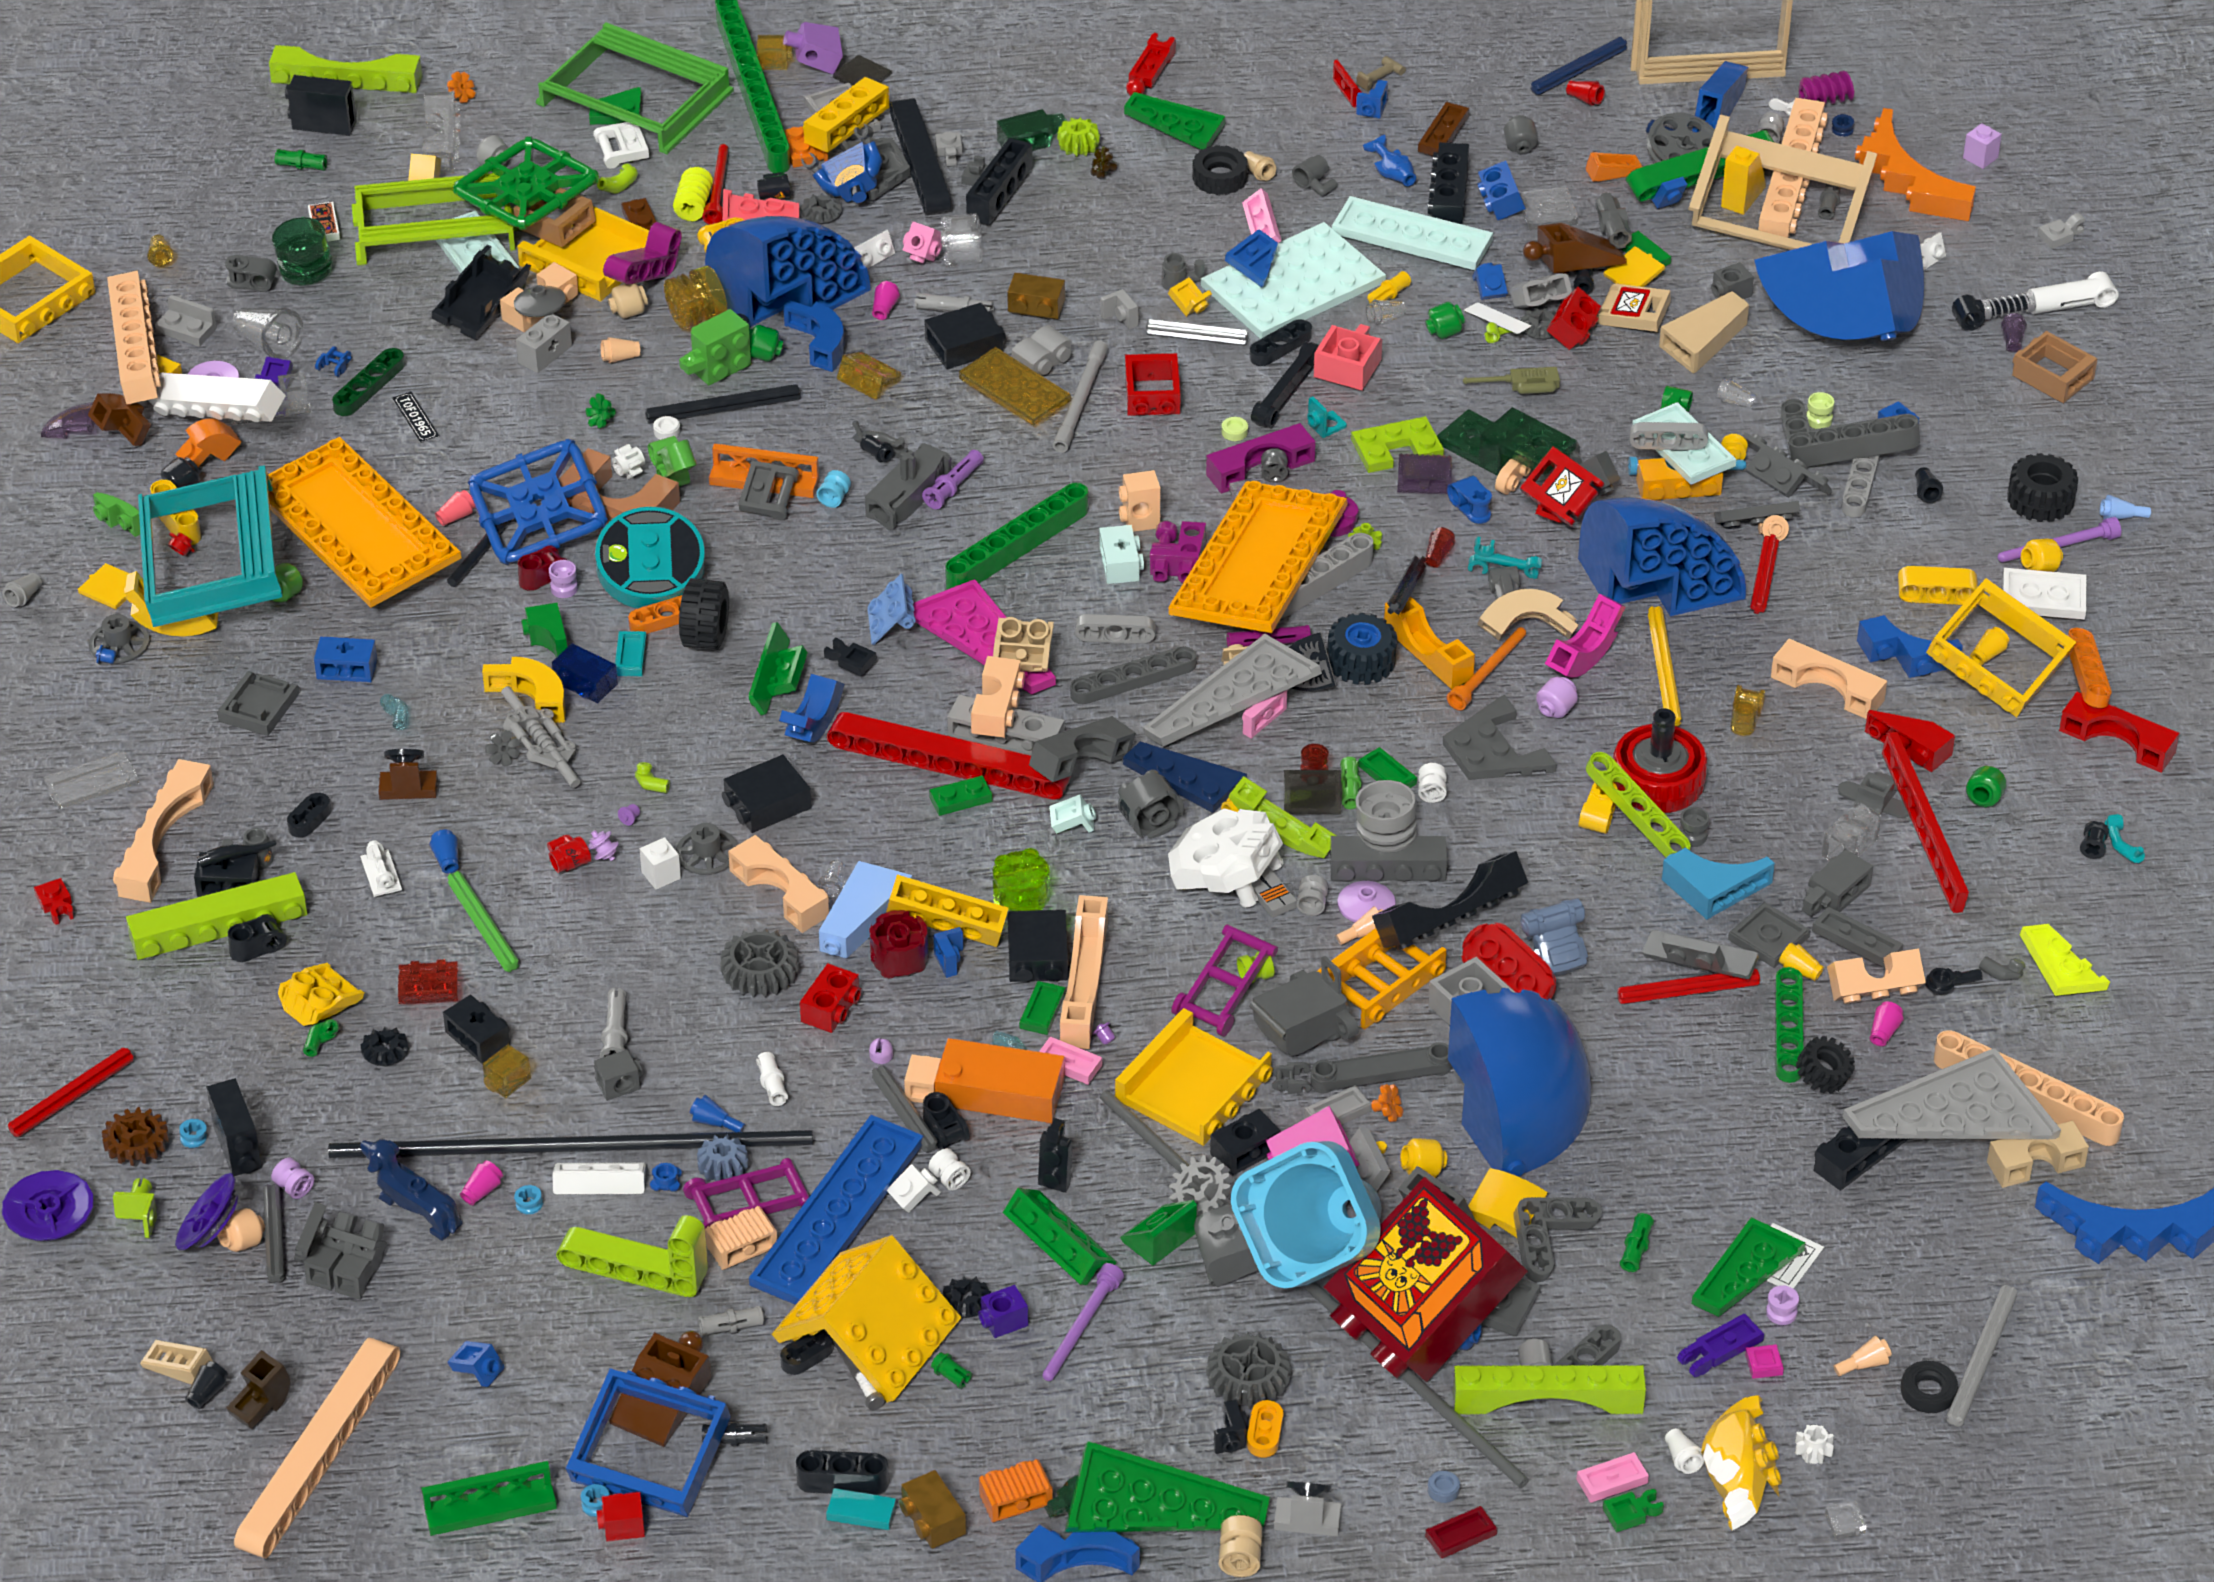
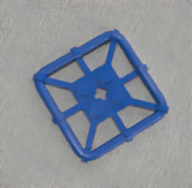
M571 439L553 443L525 455H522V453L515 455L516 458L472 475L468 480L470 494L480 516L478 519L479 524L485 529L493 551L500 563L506 565L510 564V562H516L520 557L536 552L548 545H553L558 549L563 543L592 533L599 528H604L608 522L606 509L596 488L597 481L595 476L590 474L581 450L575 444V441ZM560 453L550 472L535 478L531 477L527 465ZM572 456L580 475V480L561 487L558 478ZM518 468L521 469L525 482L509 488L487 482V480ZM586 491L595 513L570 507L566 498ZM482 492L508 499L510 507L494 514L490 513ZM538 499H543L540 506H537L535 503L532 504ZM515 518L518 528L507 547H503L495 525ZM567 518L585 523L555 535L551 524ZM545 527L549 538L518 549L526 534Z

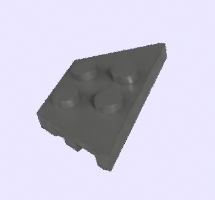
M871 138L872 142L875 141L882 158V164L876 176L877 185L867 192L871 200H875L910 176V166L893 138ZM845 140L839 144L842 152H845L861 142Z

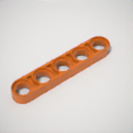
M2071 628L2068 636L2076 641V644L2069 656L2083 700L2093 707H2107L2112 691L2094 636L2086 629Z

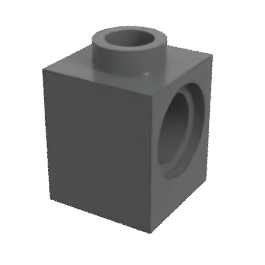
M1740 262L1714 271L1713 283L1711 285L1712 292L1717 298L1731 291L1742 299L1752 297L1754 276Z
M628 1050L594 1060L595 1079L606 1101L640 1090L639 1077L642 1076V1069L638 1060H633Z

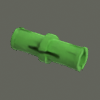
M1345 757L1340 762L1341 777L1339 778V787L1342 790V805L1346 809L1356 808V796L1361 788V778L1358 776L1359 763L1354 757Z

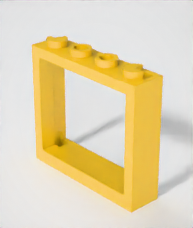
M30 235L0 254V285L35 262L69 282L16 317L0 308V333L18 344L95 294L93 275L90 271Z
M1985 578L1934 637L1926 653L1936 662L1941 663L1955 673L1957 677L1965 680L1981 694L1987 696L2017 718L2067 659L2076 641ZM1978 605L2054 658L2023 695L1947 642Z

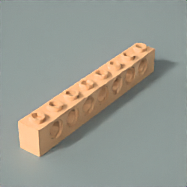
M1795 98L1782 145L1818 153L1819 143L1822 141L1823 131L1828 118V113H1824L1825 102ZM1773 171L1760 215L1758 230L1787 238L1790 237V233L1795 234L1797 219L1795 218H1800L1801 203H1804L1806 188L1809 186L1810 179Z
M138 271L107 277L120 382L126 404L158 398L157 387H161V382L158 374L159 368L145 279L140 280Z

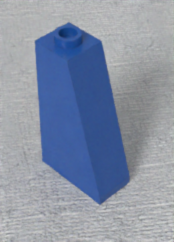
M1725 61L1699 89L1695 116L1709 123L1714 129L1720 115L1729 117L1745 89L1748 67ZM1693 126L1692 132H1699V130Z

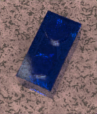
M573 643L552 661V670L559 676L563 688L569 689L597 704L618 685L616 664Z

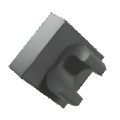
M975 155L974 162L969 161L961 175V184L974 185L988 166L985 164V157Z

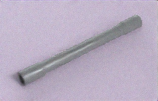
M1103 341L1093 343L1075 394L1052 445L1057 452L1063 453L1068 450L1075 426L1098 369L1102 365L1108 350L1107 344Z

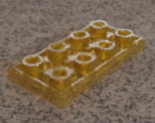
M996 347L959 371V379L1033 426L1071 401L1070 393Z

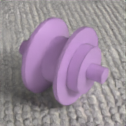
M594 830L591 832L593 837L589 841L588 849H595L597 851L595 860L609 858L612 861L615 859L613 854L616 852L619 842L611 843L609 840L611 831L597 833Z

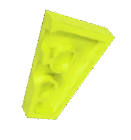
M2049 924L2022 927L2020 937L2055 996L2108 989L2110 981L2104 975L2099 977L2091 970L2092 964L2086 958L2079 959L2071 951L2072 945Z

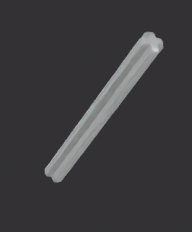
M2004 1285L1999 1291L1957 1394L1948 1411L1946 1420L1950 1425L1954 1424L1956 1427H1960L1965 1421L2015 1302L2017 1294L2015 1287Z

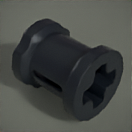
M2088 822L2084 828L2083 834L2085 839L2080 844V851L2085 857L2090 859L2101 858L2106 852L2104 842L2108 838L2109 828L2103 822Z

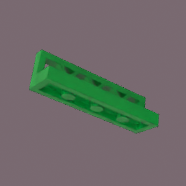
M1017 1188L1002 1212L1080 1285H1088L1096 1270L1101 1268L1103 1264L1110 1263L1115 1265L1117 1263L1115 1259L1040 1190Z
M548 1461L421 1488L430 1536L557 1509ZM543 1474L541 1479L527 1480L530 1476ZM510 1482L507 1486L496 1487L498 1483ZM468 1489H478L475 1493H464ZM446 1496L442 1500L430 1502V1497Z

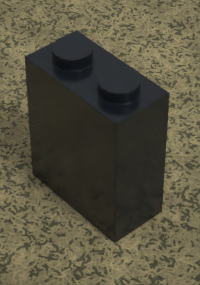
M294 75L290 84H287L285 88V98L289 101L287 115L288 119H291L292 129L350 136L357 121L352 81Z
M981 302L924 320L925 340L946 370L1003 353V341L1006 340L1004 329L1002 326L997 325L992 312L987 311Z
M783 754L723 779L724 791L722 792V798L725 805L735 811L740 824H745L751 833L812 808L811 788Z
M1066 910L1008 911L1010 982L1068 980Z
M236 1078L206 1086L213 1128L231 1173L235 1177L262 1169L256 1128Z

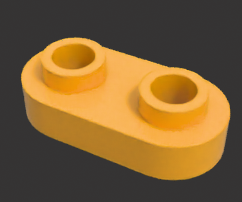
M1263 1400L1256 1403L1252 1408L1247 1434V1448L1254 1456L1261 1458L1270 1457L1278 1450L1283 1424V1409L1278 1403L1271 1400Z

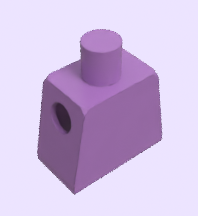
M804 22L797 33L787 30L784 35L783 44L795 48L796 60L798 62L834 75L843 57L839 29L837 27Z

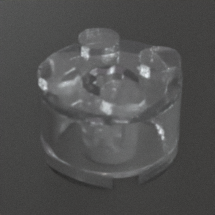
M977 213L942 217L943 232H941L942 247H946L947 250L945 252L946 267L982 264V232Z

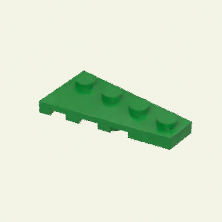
M1133 92L1124 105V114L1200 150L1211 146L1225 125L1224 115Z
M1751 1217L1693 1294L1691 1304L1717 1317L1721 1316L1805 1250L1806 1242Z

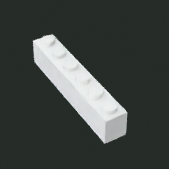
M160 373L161 387H157L158 398L148 401L154 406L153 409L157 413L164 416L172 414L181 417L196 416L198 418L213 417L219 420L227 418L236 421L272 422L286 395L271 380Z

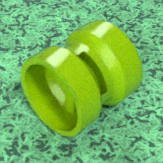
M1260 951L1251 957L1248 955L1237 957V970L1241 978L1245 976ZM1268 956L1252 983H1255L1258 978L1265 980L1274 977L1275 971L1271 956Z

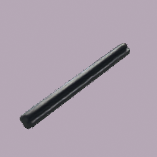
M797 384L651 407L645 409V418L647 423L651 424L664 416L682 419L800 399V389Z
M1414 556L1387 603L1389 614L1395 612L1399 615L1402 612L1426 568L1424 564L1426 558L1424 556L1421 558Z

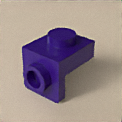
M266 356L261 375L256 374L254 379L271 380L285 393L293 364L289 360Z

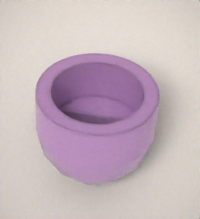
M881 1038L873 1040L869 1048L870 1059L877 1064H885L891 1061L893 1058V1047L890 1041Z

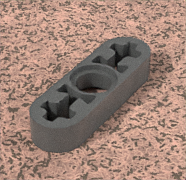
M1612 1325L1598 1326L1554 1366L1604 1365L1620 1349V1331ZM1590 1354L1595 1359L1591 1362H1583L1578 1356Z

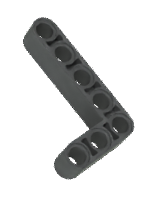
M1789 399L1781 405L1783 431L1790 460L1798 459L1807 467L1910 450L1920 444L1918 418L1912 414H1902L1810 430L1805 405L1801 400Z

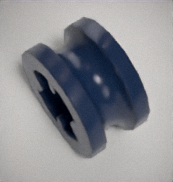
M1841 114L1832 119V132L1835 135L1847 137L1853 134L1854 119L1851 116Z

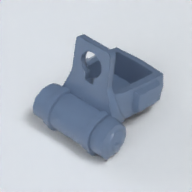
M1578 898L1563 900L1561 903L1541 909H1531L1530 912L1521 914L1520 922L1523 932L1526 934L1528 941L1533 940L1534 952L1549 965L1555 976L1567 974L1587 964V950L1583 938L1578 935L1576 923L1582 922L1585 918L1584 906Z

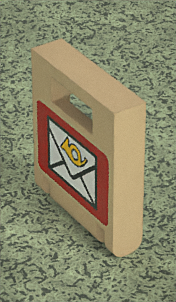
M1612 284L1597 316L1599 318L1597 322L1605 326L1657 332L1671 302L1670 290ZM1651 302L1653 311H1656L1655 313L1647 312Z

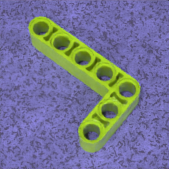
M689 1215L679 1218L668 1240V1250L580 1227H571L556 1252L558 1261L569 1268L683 1297H694L697 1294L708 1271L704 1224L696 1217Z

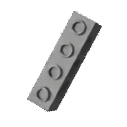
M963 695L957 697L947 716L948 736L1026 755H1032L1035 741L1065 732V720L1013 708V726L1007 727L1005 738L972 734L971 711L975 698Z

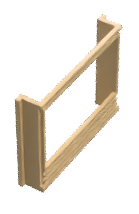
M1636 0L1630 70L1636 71L1639 84L1707 81L1725 61L1747 66L1748 73L1746 79L1785 76L1793 0H1782L1777 50L1648 57L1653 0Z
M1719 116L1689 206V210L1694 211L1693 226L1788 250L1812 245L1811 243L1702 216L1720 158H1727L1736 146H1740L1760 153L1763 168L1854 190V196L1839 243L1850 242L1877 153L1867 151L1864 164H1859L1728 131L1730 117Z

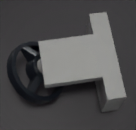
M1287 1481L1286 1488H1291L1298 1495H1292L1291 1498L1277 1497L1274 1530L1338 1536L1341 1503L1325 1502L1324 1498L1318 1497L1325 1492H1331L1332 1486Z

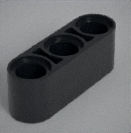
M809 1450L800 1453L796 1459L797 1485L804 1492L832 1494L835 1488L880 1495L889 1486L888 1461L883 1455L878 1453Z

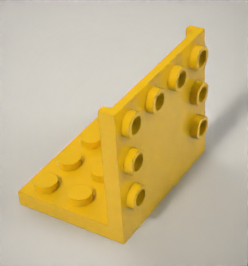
M890 1235L840 1252L773 1331L772 1336L778 1343L791 1339L796 1341L806 1334L812 1336L825 1329L888 1403L897 1398L962 1317L894 1236Z

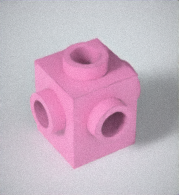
M912 222L910 230L904 236L903 251L910 253L909 259L924 264L925 259L934 262L941 252V241L944 233Z

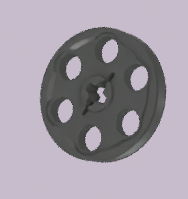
M1669 113L1659 117L1652 124L1647 136V149L1651 158L1656 163L1664 161L1671 157H1677L1705 148L1702 144L1711 143L1715 129L1697 116L1687 113ZM1665 124L1672 125V126L1675 128V130H1674V131L1667 130V129L1664 127V125H1665ZM1688 126L1698 128L1699 132L1690 131ZM1661 140L1666 146H1659L1654 141Z

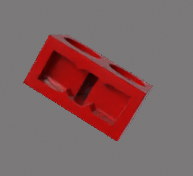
M1577 287L1563 299L1546 331L1569 350L1577 343L1582 345L1590 336L1588 330L1599 319L1596 315L1601 305Z
M827 963L800 1000L801 1022L833 1033L838 1024H842L845 1021L852 1004H856L860 999L862 990L859 987V974Z

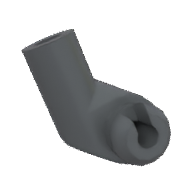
M1986 956L1979 965L1980 970L1998 980L2018 979L2024 974L2023 969L2025 968V963L2018 958L2011 959L2009 965H2001Z

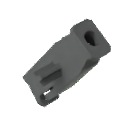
M925 443L921 444L914 452L911 450L907 453L902 451L900 453V463L865 496L866 517L876 520L888 530H893L896 527V522L904 521L924 503L923 491L928 487H932L938 476L946 475L952 470L950 455Z

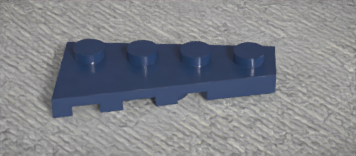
M1141 741L1123 756L1124 766L1141 775H1144L1149 770H1156L1167 779L1178 795L1211 813H1214L1223 802L1227 801L1230 793L1243 776L1247 778L1246 773Z

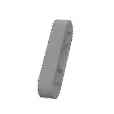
M1639 422L1630 429V443L1637 449L1699 450L1708 443V429L1701 423ZM1670 432L1675 434L1676 437L1674 439L1667 440L1664 439L1662 435L1664 433ZM1639 434H1644L1645 437L1641 438ZM1697 434L1698 438H1693V435Z
M1084 614L1076 620L1075 635L1078 639L1086 642L1144 644L1154 639L1155 622L1146 616ZM1110 626H1119L1122 630L1112 632L1108 628Z

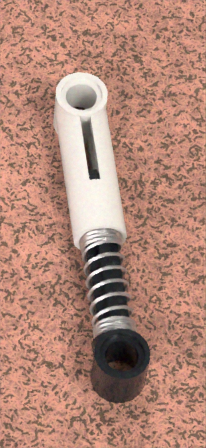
M2096 272L2084 280L2032 288L2027 293H2021L2019 296L2014 294L2012 297L2008 295L2006 298L2001 296L1999 299L1980 300L1975 299L1972 295H1963L1953 302L1952 311L1964 330L1972 331L1979 328L1991 316L1993 318H1996L1997 315L2002 317L2003 314L2009 316L2011 312L2015 315L2017 311L2022 314L2023 310H2026L2027 313L2039 314L2091 304L2105 308L2112 305L2119 295L2107 273Z

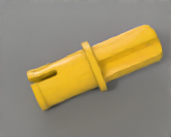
M1401 271L1390 280L1382 281L1380 287L1368 294L1369 304L1374 307L1379 306L1389 298L1394 299L1398 292L1411 285L1409 274Z

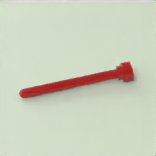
M726 144L719 146L710 203L704 207L702 215L704 222L709 225L719 223L723 219V208L720 205L729 150Z

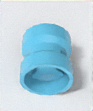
M838 470L828 472L824 483L820 485L816 492L818 500L827 507L834 508L839 506L844 495L847 494L851 487L849 477Z

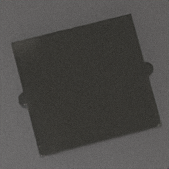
M858 54L833 73V78L844 84L850 83L851 86L864 77L881 83L892 75V70Z

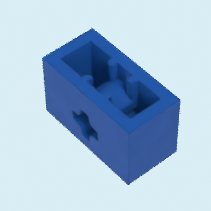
M320 636L314 657L316 678L321 680L372 682L377 663L375 640Z

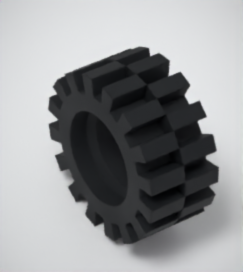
M1817 1036L1808 1042L1797 1058L1796 1068H1800L1798 1071L1799 1076H1805L1803 1079L1805 1084L1808 1082L1812 1083L1810 1088L1815 1090L1817 1087H1820L1821 1093H1825L1828 1089L1830 1094L1834 1093L1835 1090L1838 1092L1851 1077L1852 1072L1855 1070L1853 1065L1855 1060L1854 1057H1849L1851 1054L1849 1049L1845 1051L1842 1049L1845 1046L1842 1042L1837 1045L1835 1044V1038L1831 1037L1827 1041V1036H1821L1820 1039ZM1818 1059L1828 1063L1833 1070L1824 1067Z

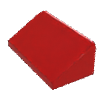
M1338 59L1333 62V81L1355 108L1357 94L1363 92Z

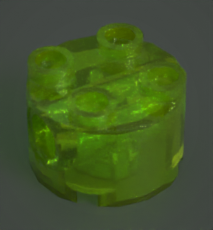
M1027 848L1023 851L1010 852L995 858L992 870L994 903L1008 907V910L1011 911L1042 910L1045 907V902L1047 900L1049 902L1050 869L1045 859L1039 856V852L1036 849Z

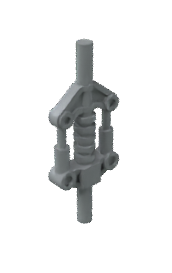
M510 686L503 688L501 694L515 711L514 713L507 714L503 728L512 732L518 741L525 745L528 749L527 759L529 761L558 769L571 788L577 787L580 784V780L568 765L576 750V745L574 742L566 741L563 738L561 730L553 721L554 713L546 708L539 710L534 709L533 706H524ZM544 728L548 730V732L551 734L553 738H556L558 740V742L561 744V747H556V744L554 743V741H552L551 737L548 735ZM524 730H526L530 734L531 738L537 745H532L530 743V741L528 740V735Z

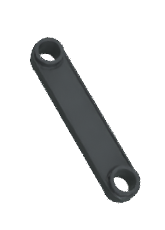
M1437 1042L1423 1048L1337 1061L1320 1060L1312 1066L1310 1083L1316 1092L1329 1093L1334 1089L1431 1074L1443 1076L1449 1073L1452 1067L1448 1061L1449 1045Z

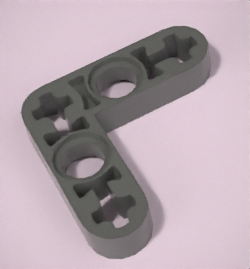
M1528 1197L1520 1200L1513 1217L1522 1266L1528 1271L1525 1274L1528 1279L1533 1282H1543L1549 1277L1554 1268L1548 1229H1592L1596 1226L1602 1215L1601 1206L1597 1201L1590 1198ZM1559 1208L1564 1212L1565 1218H1555L1551 1214L1550 1209ZM1529 1214H1534L1530 1222ZM1526 1235H1536L1540 1239L1541 1244H1530L1526 1239ZM1536 1258H1537L1539 1267L1543 1268L1542 1271L1539 1270L1538 1266L1533 1265V1264L1535 1263V1261H1536Z

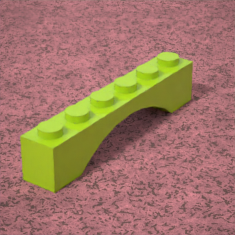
M275 45L269 61L271 83L290 84L294 75L352 81L353 89L417 93L422 78L420 55L394 54L373 61L339 62L317 57L300 47Z
M1643 1365L1454 1366L1453 1403L1454 1410L1458 1414H1487L1512 1403L1545 1398L1584 1402L1599 1407L1611 1414H1643L1646 1388Z

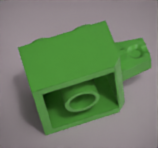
M731 309L692 327L691 330L692 351L679 359V366L686 374L695 373L710 386L751 365L749 324Z

